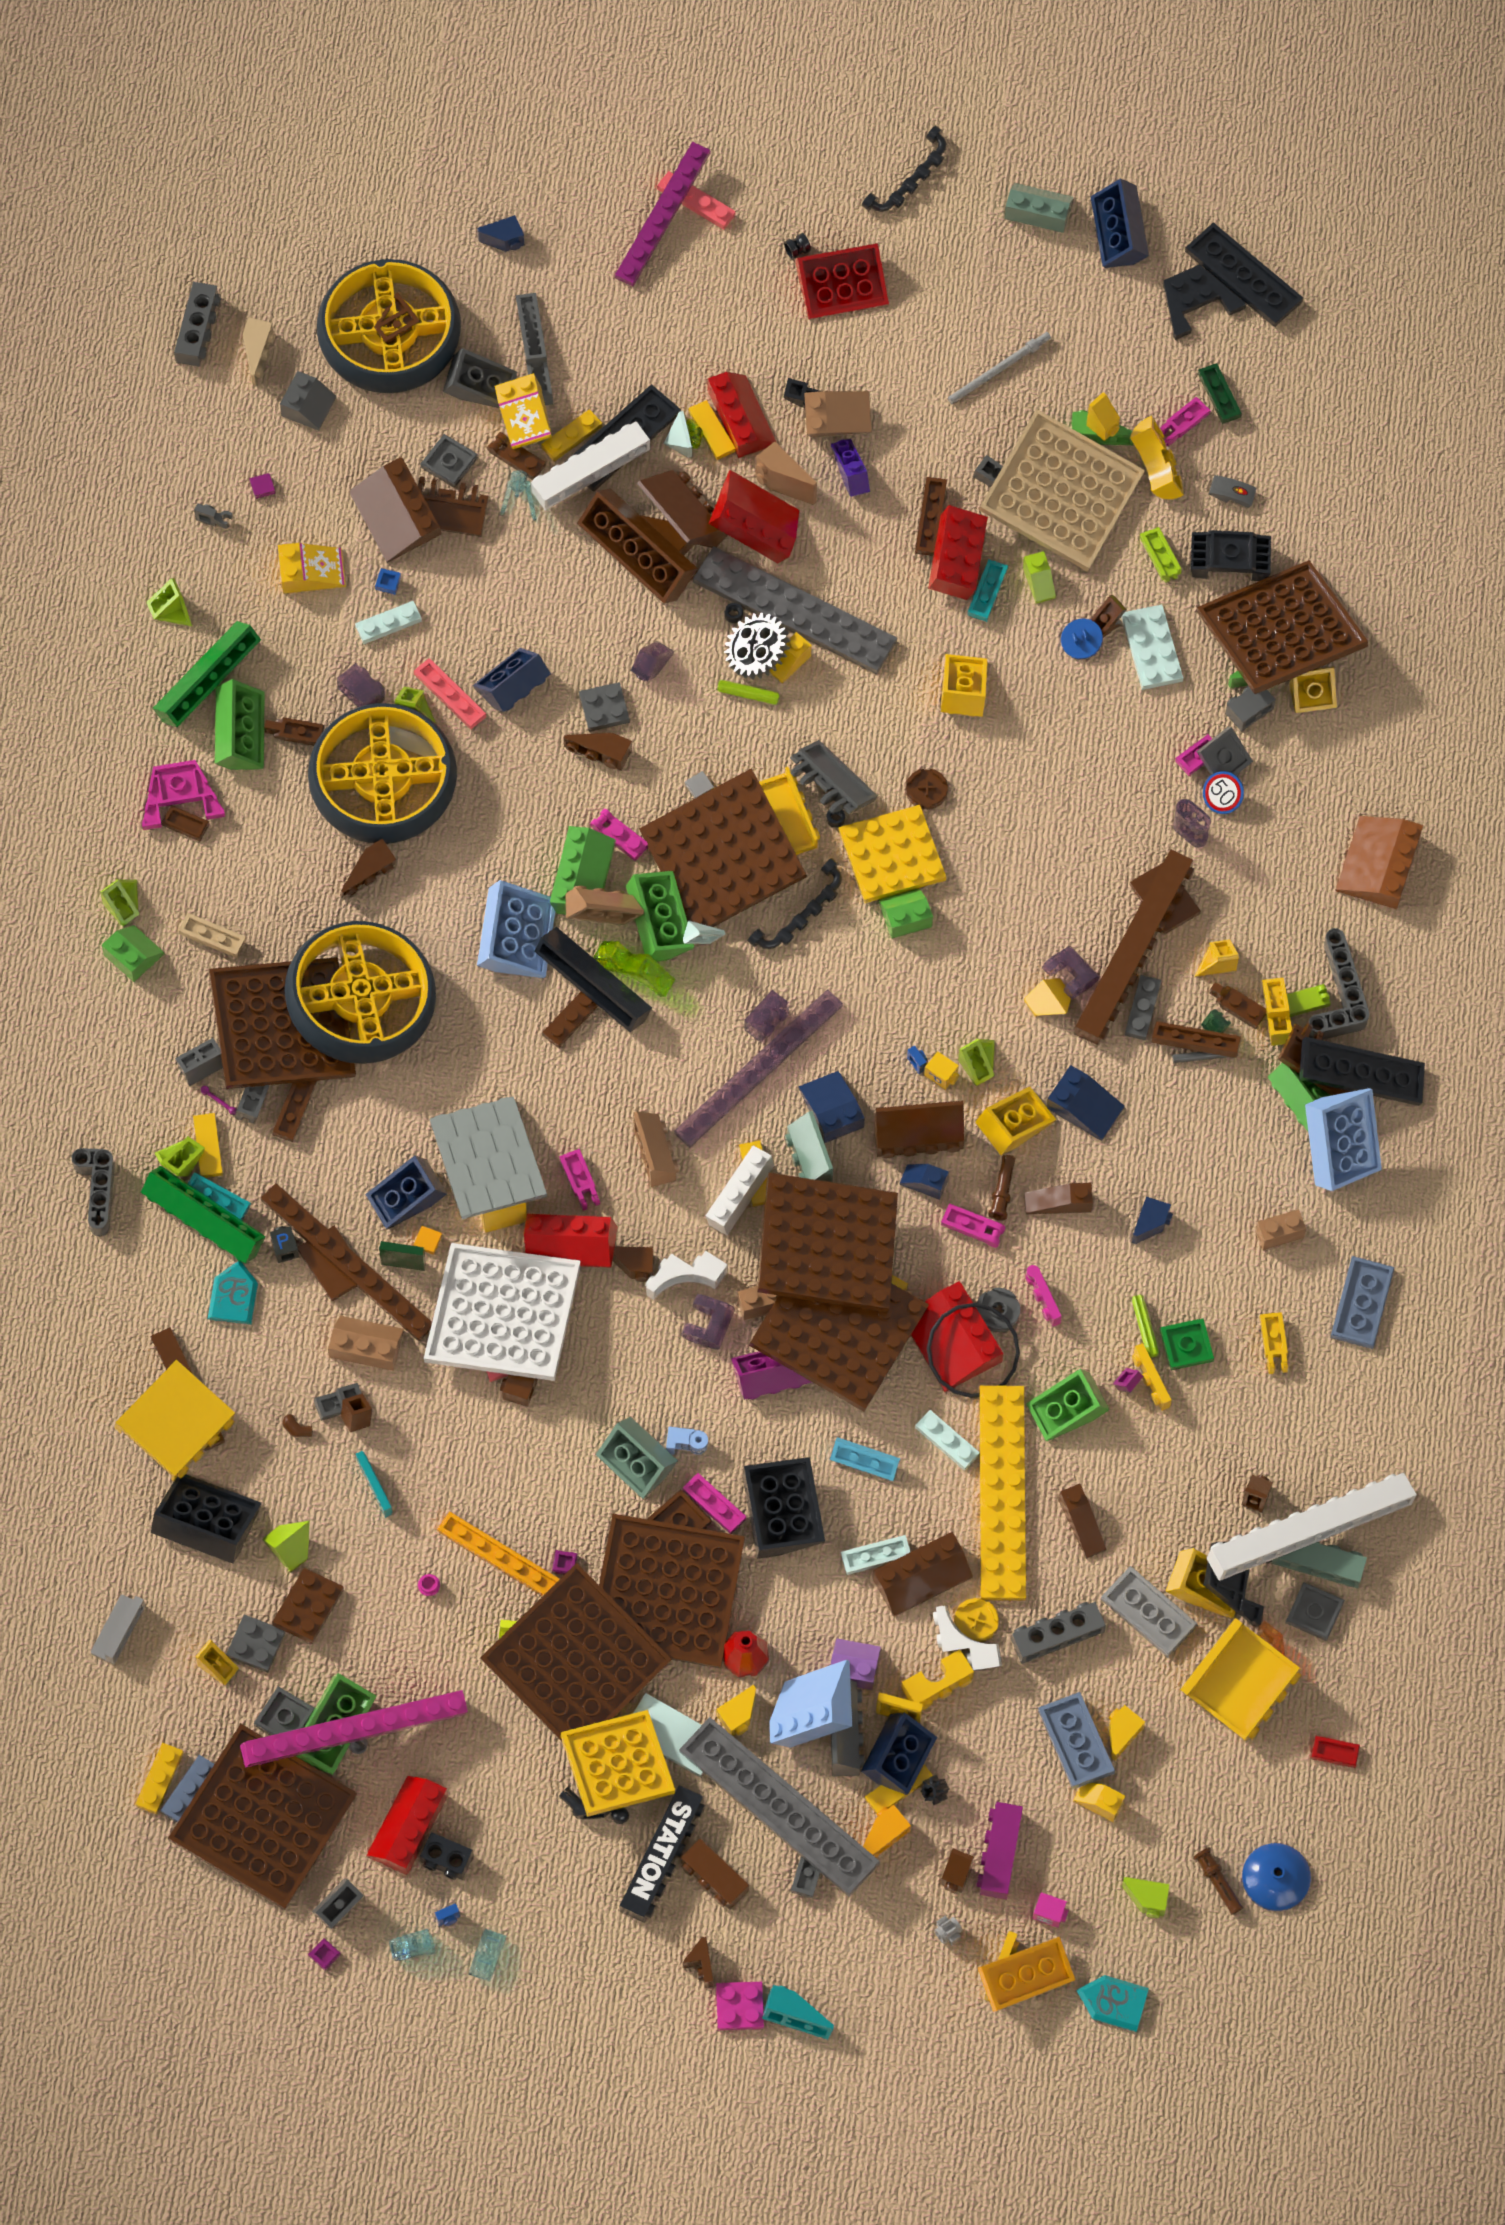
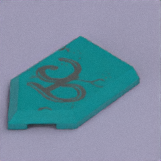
M237 1261L214 1278L208 1320L252 1325L258 1282L242 1262Z
M1104 1975L1077 1989L1076 1992L1093 2020L1137 2032L1149 1988Z

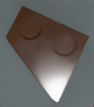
M398 292L394 295L396 312L398 313L386 318L392 306L391 303L384 310L382 318L374 326L380 339L382 337L386 344L395 341L398 334L401 337L411 331L413 325L420 323V320ZM408 313L403 318V322L407 325L386 337L380 328L386 325L387 327H392L391 324H393L395 329L399 328L401 322L396 320V318L398 319L401 315L403 316Z

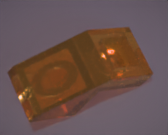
M1264 1620L1259 1626L1257 1634L1285 1656L1282 1633Z

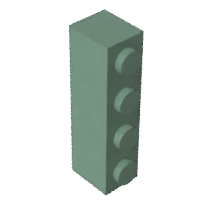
M1316 1542L1273 1559L1271 1564L1358 1589L1367 1557H1364L1357 1551L1347 1552L1341 1550L1336 1545L1326 1546Z

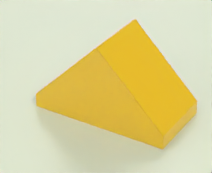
M210 1639L196 1656L198 1667L223 1685H226L239 1669Z

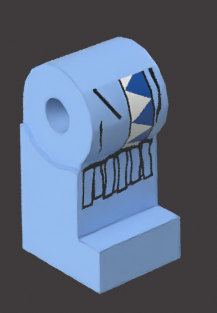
M678 1427L668 1428L666 1450L671 1455L675 1454V1449L688 1450L696 1455L702 1454L707 1450L708 1436L703 1431Z

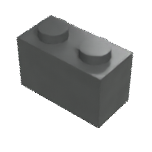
M1248 686L1240 696H1234L1227 702L1225 714L1242 732L1272 711L1276 699L1268 690L1254 694Z
M344 1878L312 1912L328 1928L332 1929L364 1895L348 1879Z

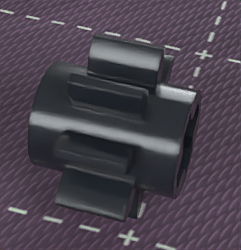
M934 1775L922 1782L924 1786L920 1792H922L925 1801H932L933 1805H936L948 1799L946 1794L950 1788H948L945 1778L938 1779V1776Z

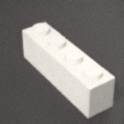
M752 1146L706 1214L709 1226L725 1235L729 1234L750 1203L751 1198L774 1167L771 1155Z

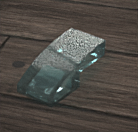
M488 1929L484 1930L468 1975L491 1981L499 1956L506 1942V1935Z

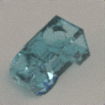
M428 1929L402 1935V1937L389 1941L394 1961H402L425 1954H436L432 1934Z

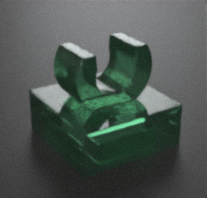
M1214 1009L1210 1011L1201 1026L1208 1031L1224 1033L1231 1022L1223 1017L1224 1014Z

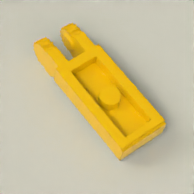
M1282 1312L1260 1314L1259 1318L1269 1374H1274L1275 1364L1273 1357H1281V1370L1283 1373H1288V1350Z

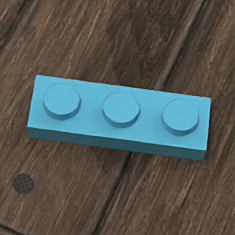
M838 1437L835 1440L830 1458L832 1461L891 1481L896 1476L901 1459Z

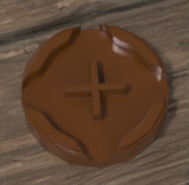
M919 769L912 773L907 780V798L914 806L920 805L921 809L926 810L934 809L940 806L947 798V780L942 773L935 769Z

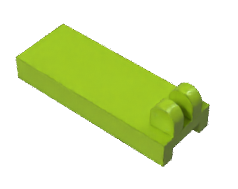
M1157 527L1140 533V540L1162 581L1164 580L1165 583L1169 582L1171 577L1173 580L1177 579L1178 575L1182 573V569L1160 528Z
M1324 984L1287 994L1290 1017L1331 1005L1330 996Z

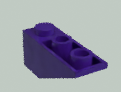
M851 438L831 443L841 477L850 497L870 492L868 472Z

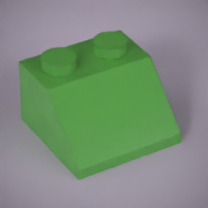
M919 888L878 900L891 939L932 927L933 915L927 898Z
M135 925L117 930L101 945L104 956L133 982L165 954Z

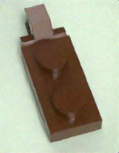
M285 717L278 719L277 722L266 720L264 732L274 735V738L315 746V743L325 729L323 724Z
M1216 982L1210 988L1209 994L1217 998L1216 1002L1220 1004V1008L1254 1029L1258 1027L1267 1014L1266 1008L1229 986L1223 987Z

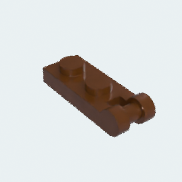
M499 432L495 437L496 440L487 446V450L492 455L531 480H534L546 467L545 461L525 448L512 449L509 438L502 432ZM502 445L506 447L504 451L500 449Z

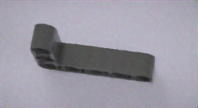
M1332 928L1327 932L1324 949L1343 1008L1317 1014L1310 1018L1309 1024L1322 1027L1320 1030L1324 1033L1322 1040L1364 1030L1370 1015L1345 934L1338 928ZM1336 939L1339 941V943L1334 944L1330 942V940ZM1342 958L1345 960V962L1340 963L1336 961V959ZM1348 977L1351 979V981L1345 982L1342 980V978ZM1353 996L1357 998V1001H1351L1348 997ZM1359 1015L1363 1017V1020H1356L1354 1016ZM1338 1020L1341 1021L1343 1024L1336 1025L1333 1021ZM1312 1028L1308 1037L1313 1038L1319 1030Z

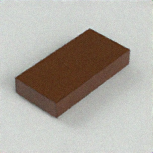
M172 805L161 822L162 826L199 842L210 825L208 820Z

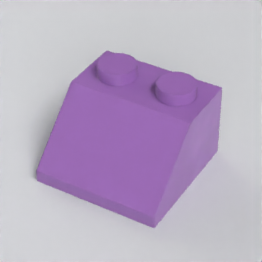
M837 1638L831 1665L849 1660L850 1680L857 1682V1688L873 1691L881 1647Z

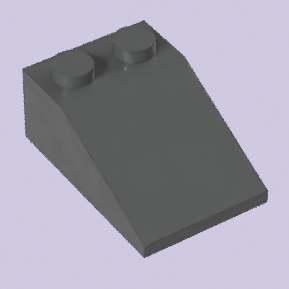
M462 348L453 355L443 392L460 400L500 408L495 386L515 380L518 372Z

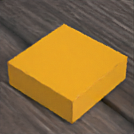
M421 1226L413 1246L424 1247L425 1252L434 1255L442 1233Z

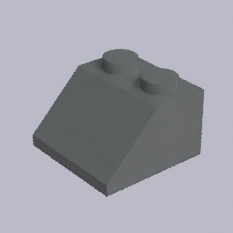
M297 371L280 403L281 416L319 431L336 399V395L317 378Z

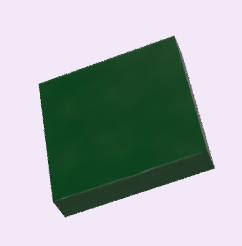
M385 1241L380 1242L381 1265L425 1271L426 1258L424 1247Z

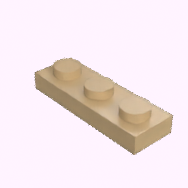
M187 913L178 930L182 936L235 958L238 957L246 942L245 936L190 913Z

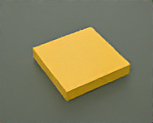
M879 1692L876 1705L877 1714L889 1717L890 1714L905 1712L920 1723L923 1704Z

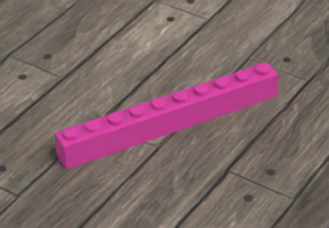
M463 1690L246 1741L240 1745L245 1768L463 1716L468 1712Z

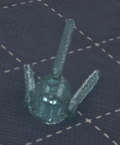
M513 471L511 473L510 481L507 482V490L500 515L503 516L511 490L515 492V497L518 498L519 492H523L526 489L532 519L535 521L537 518L530 490V481H527V474L524 471Z

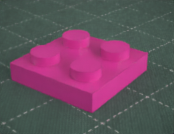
M762 1981L716 1983L718 2031L764 2029V2019H762Z

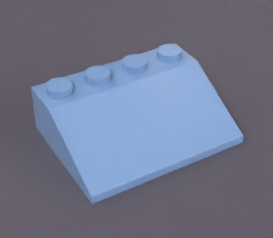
M502 880L489 887L477 966L498 973L545 978L548 963L534 951L540 938L553 929L555 910L550 904L551 897Z
M1368 1088L1322 1097L1305 1104L1316 1186L1334 1191L1382 1170L1372 1089Z
M849 1660L841 1661L784 1682L770 1719L771 1744L791 1748L852 1727Z

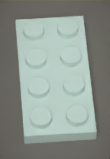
M1163 605L1125 612L1121 618L1141 689L1145 690L1183 682L1182 671Z

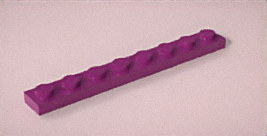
M695 142L691 143L615 273L616 279L631 286L635 285L710 156V149Z

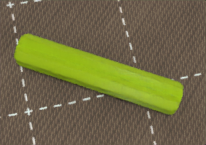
M720 680L718 683V692L777 705L779 701L778 692L726 680Z
M1136 1295L1132 1297V1303L1143 1344L1150 1358L1156 1357L1159 1351L1143 1295Z

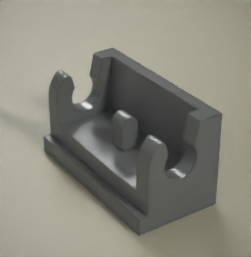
M214 1038L175 1058L181 1074H184L189 1086L223 1068L220 1047Z
M270 1085L245 1087L235 1119L242 1120L244 1117L249 1119V1123H254L255 1119L258 1118Z

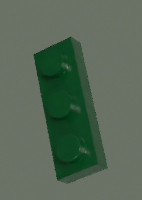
M1215 363L1198 369L1197 374L1221 423L1224 424L1241 418L1242 413L1218 364Z

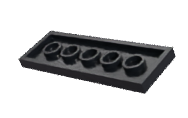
M1214 222L1185 247V252L1274 327L1303 302V297Z
M651 384L573 455H579L590 445L598 444L606 436L615 434L623 426L631 425L634 422L639 424L651 441L677 417L681 409ZM620 468L607 474L606 476L588 485L587 487L591 489L593 492H595Z
M1310 1037L1302 1039L1299 1080L1352 1092L1370 1088L1375 1097L1420 1106L1423 1103L1425 1063Z

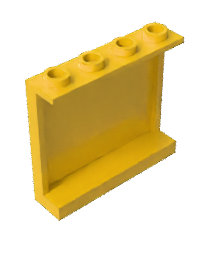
M785 767L784 774L759 781L796 855L816 849L820 835L817 827L813 828L811 821H813L809 809H805L803 792H798L796 787L798 785L797 778L790 774L789 767Z
M175 1360L115 1422L114 1428L120 1434L124 1432L172 1475L171 1480L174 1481L177 1477L181 1479L189 1471L188 1466L193 1461L197 1463L205 1454L203 1450L208 1445L212 1447L219 1440L220 1437L218 1435L223 1429L228 1431L235 1423L233 1420L235 1412L179 1361Z
M1235 1618L1180 1690L1245 1741L1249 1738L1253 1740L1260 1731V1728H1258L1263 1720L1265 1722L1268 1721L1274 1713L1272 1710L1273 1706L1277 1702L1280 1704L1287 1696L1286 1690L1290 1684L1294 1686L1302 1676L1300 1674L1302 1669Z

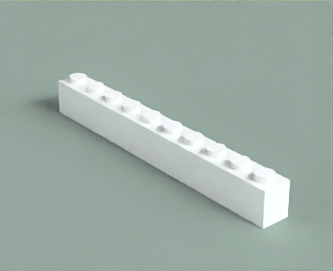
M1404 1473L1399 1475L1391 1474L1381 1482H1371L1361 1490L1353 1489L1343 1497L1338 1498L1336 1496L1329 1499L1325 1504H1315L1305 1512H1295L1282 1521L1277 1519L1267 1527L1254 1528L1249 1534L1244 1536L1241 1534L1236 1535L1229 1542H1218L1210 1548L1207 1560L1220 1581L1412 1505L1417 1494Z

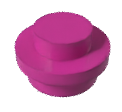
M433 1574L423 1575L418 1581V1589L424 1596H434L440 1590V1581Z

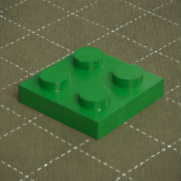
M1204 1318L1160 1327L1171 1371L1214 1362Z

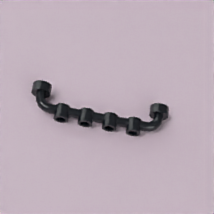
M935 125L928 132L926 139L931 143L937 141L938 148L930 153L924 163L920 164L914 173L905 179L901 187L894 191L885 203H878V197L870 193L862 202V206L868 211L874 209L879 212L888 211L894 205L899 208L905 201L903 195L906 192L913 194L918 187L916 182L920 178L925 181L931 174L929 168L932 165L938 167L944 160L942 154L945 152L947 144L945 138L941 135L943 130Z
M830 858L823 865L821 871L827 876L833 875L832 883L827 885L815 899L811 900L801 913H798L786 927L781 929L773 940H765V934L760 929H757L747 941L753 947L759 945L764 949H774L781 943L788 945L794 938V935L791 933L796 928L802 931L808 925L809 921L806 919L811 914L816 917L821 913L824 908L821 904L825 900L831 903L837 897L838 893L836 890L842 881L841 872L837 868L839 863L835 859Z

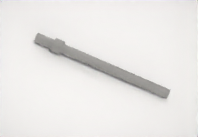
M1045 332L1035 340L1031 339L1025 343L1023 348L950 395L948 401L951 404L955 403L1027 354H1033L1039 350V346L1051 339L1050 334Z

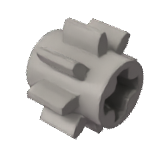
M944 1916L936 1921L938 1928L934 1932L943 1944L949 1941L953 1945L961 1940L959 1933L963 1929L954 1917L948 1920Z

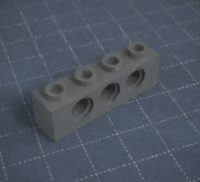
M193 282L174 350L176 363L200 367L202 359L205 360L207 354L206 342H210L212 334L210 327L216 321L215 308L216 306L219 307L221 302V294H218L216 285Z
M1084 1602L1072 1611L1063 1610L1057 1613L1054 1618H1042L1036 1621L1033 1626H1021L1015 1629L1014 1633H1012L1011 1641L1021 1664L1104 1633L1106 1625L1096 1602L1090 1604L1089 1602ZM1080 1619L1084 1622V1625L1077 1627L1072 1621ZM1059 1627L1063 1630V1633L1060 1635L1054 1634L1052 1629ZM1039 1635L1043 1640L1036 1643L1031 1640V1637Z

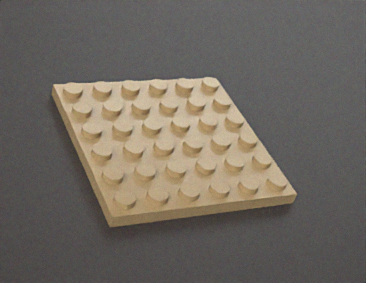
M1036 409L978 510L1088 572L1145 470Z

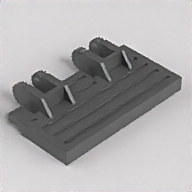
M820 740L799 749L797 753L790 757L794 763L798 764L792 769L790 774L795 777L805 773L800 779V783L803 786L814 781L825 792L829 791L823 795L820 802L825 805L835 801L829 809L832 814L842 809L851 814L875 802L878 796Z

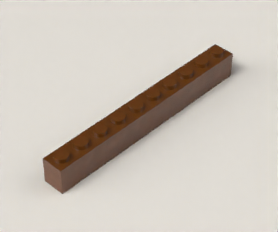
M1170 849L1077 1022L1075 1035L1096 1045L1099 1044L1101 1039H1106L1110 1028H1107L1110 1021L1115 1022L1119 1014L1118 1006L1120 1003H1125L1129 994L1126 991L1129 986L1133 987L1136 983L1138 969H1143L1148 959L1146 957L1148 950L1152 951L1157 942V939H1155L1157 933L1163 932L1167 923L1164 921L1167 914L1171 916L1176 907L1174 903L1176 897L1181 898L1186 887L1184 886L1186 879L1190 880L1194 874L1195 868H1192L1193 859Z

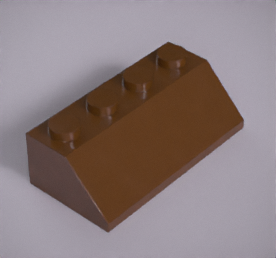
M953 1531L873 1571V1581L893 1617L973 1578L964 1551Z

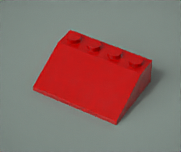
M878 243L795 259L808 319L889 304Z
M729 470L708 524L778 564L790 557L796 541L800 510L734 471Z
M960 1281L940 1290L925 1301L929 1306L911 1334L928 1365L927 1344L931 1329L942 1314L955 1306L973 1303ZM976 1307L958 1309L945 1317L934 1332L931 1345L933 1365L941 1379L953 1388L1003 1361V1352ZM940 1384L944 1392L948 1391L946 1387Z

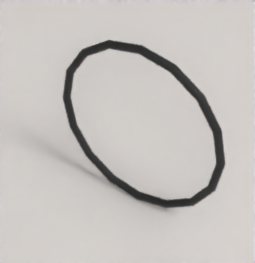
M970 1303L957 1305L941 1315L931 1329L927 1353L929 1366L940 1384L954 1394L976 1398L980 1397V1393L970 1394L958 1391L943 1381L933 1365L931 1345L934 1332L943 1319L958 1309L977 1307L992 1311L1005 1321L1014 1337L1016 1355L1012 1370L1003 1383L998 1386H1005L1015 1373L1020 1349L1017 1333L1007 1317L993 1307Z

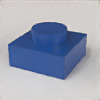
M381 568L375 584V590L396 595L401 573Z
M914 1045L907 1050V1059L917 1073L921 1074L925 1071L928 1059L922 1050L919 1051Z
M456 1903L435 1912V1918L439 1926L452 1925L460 1917Z

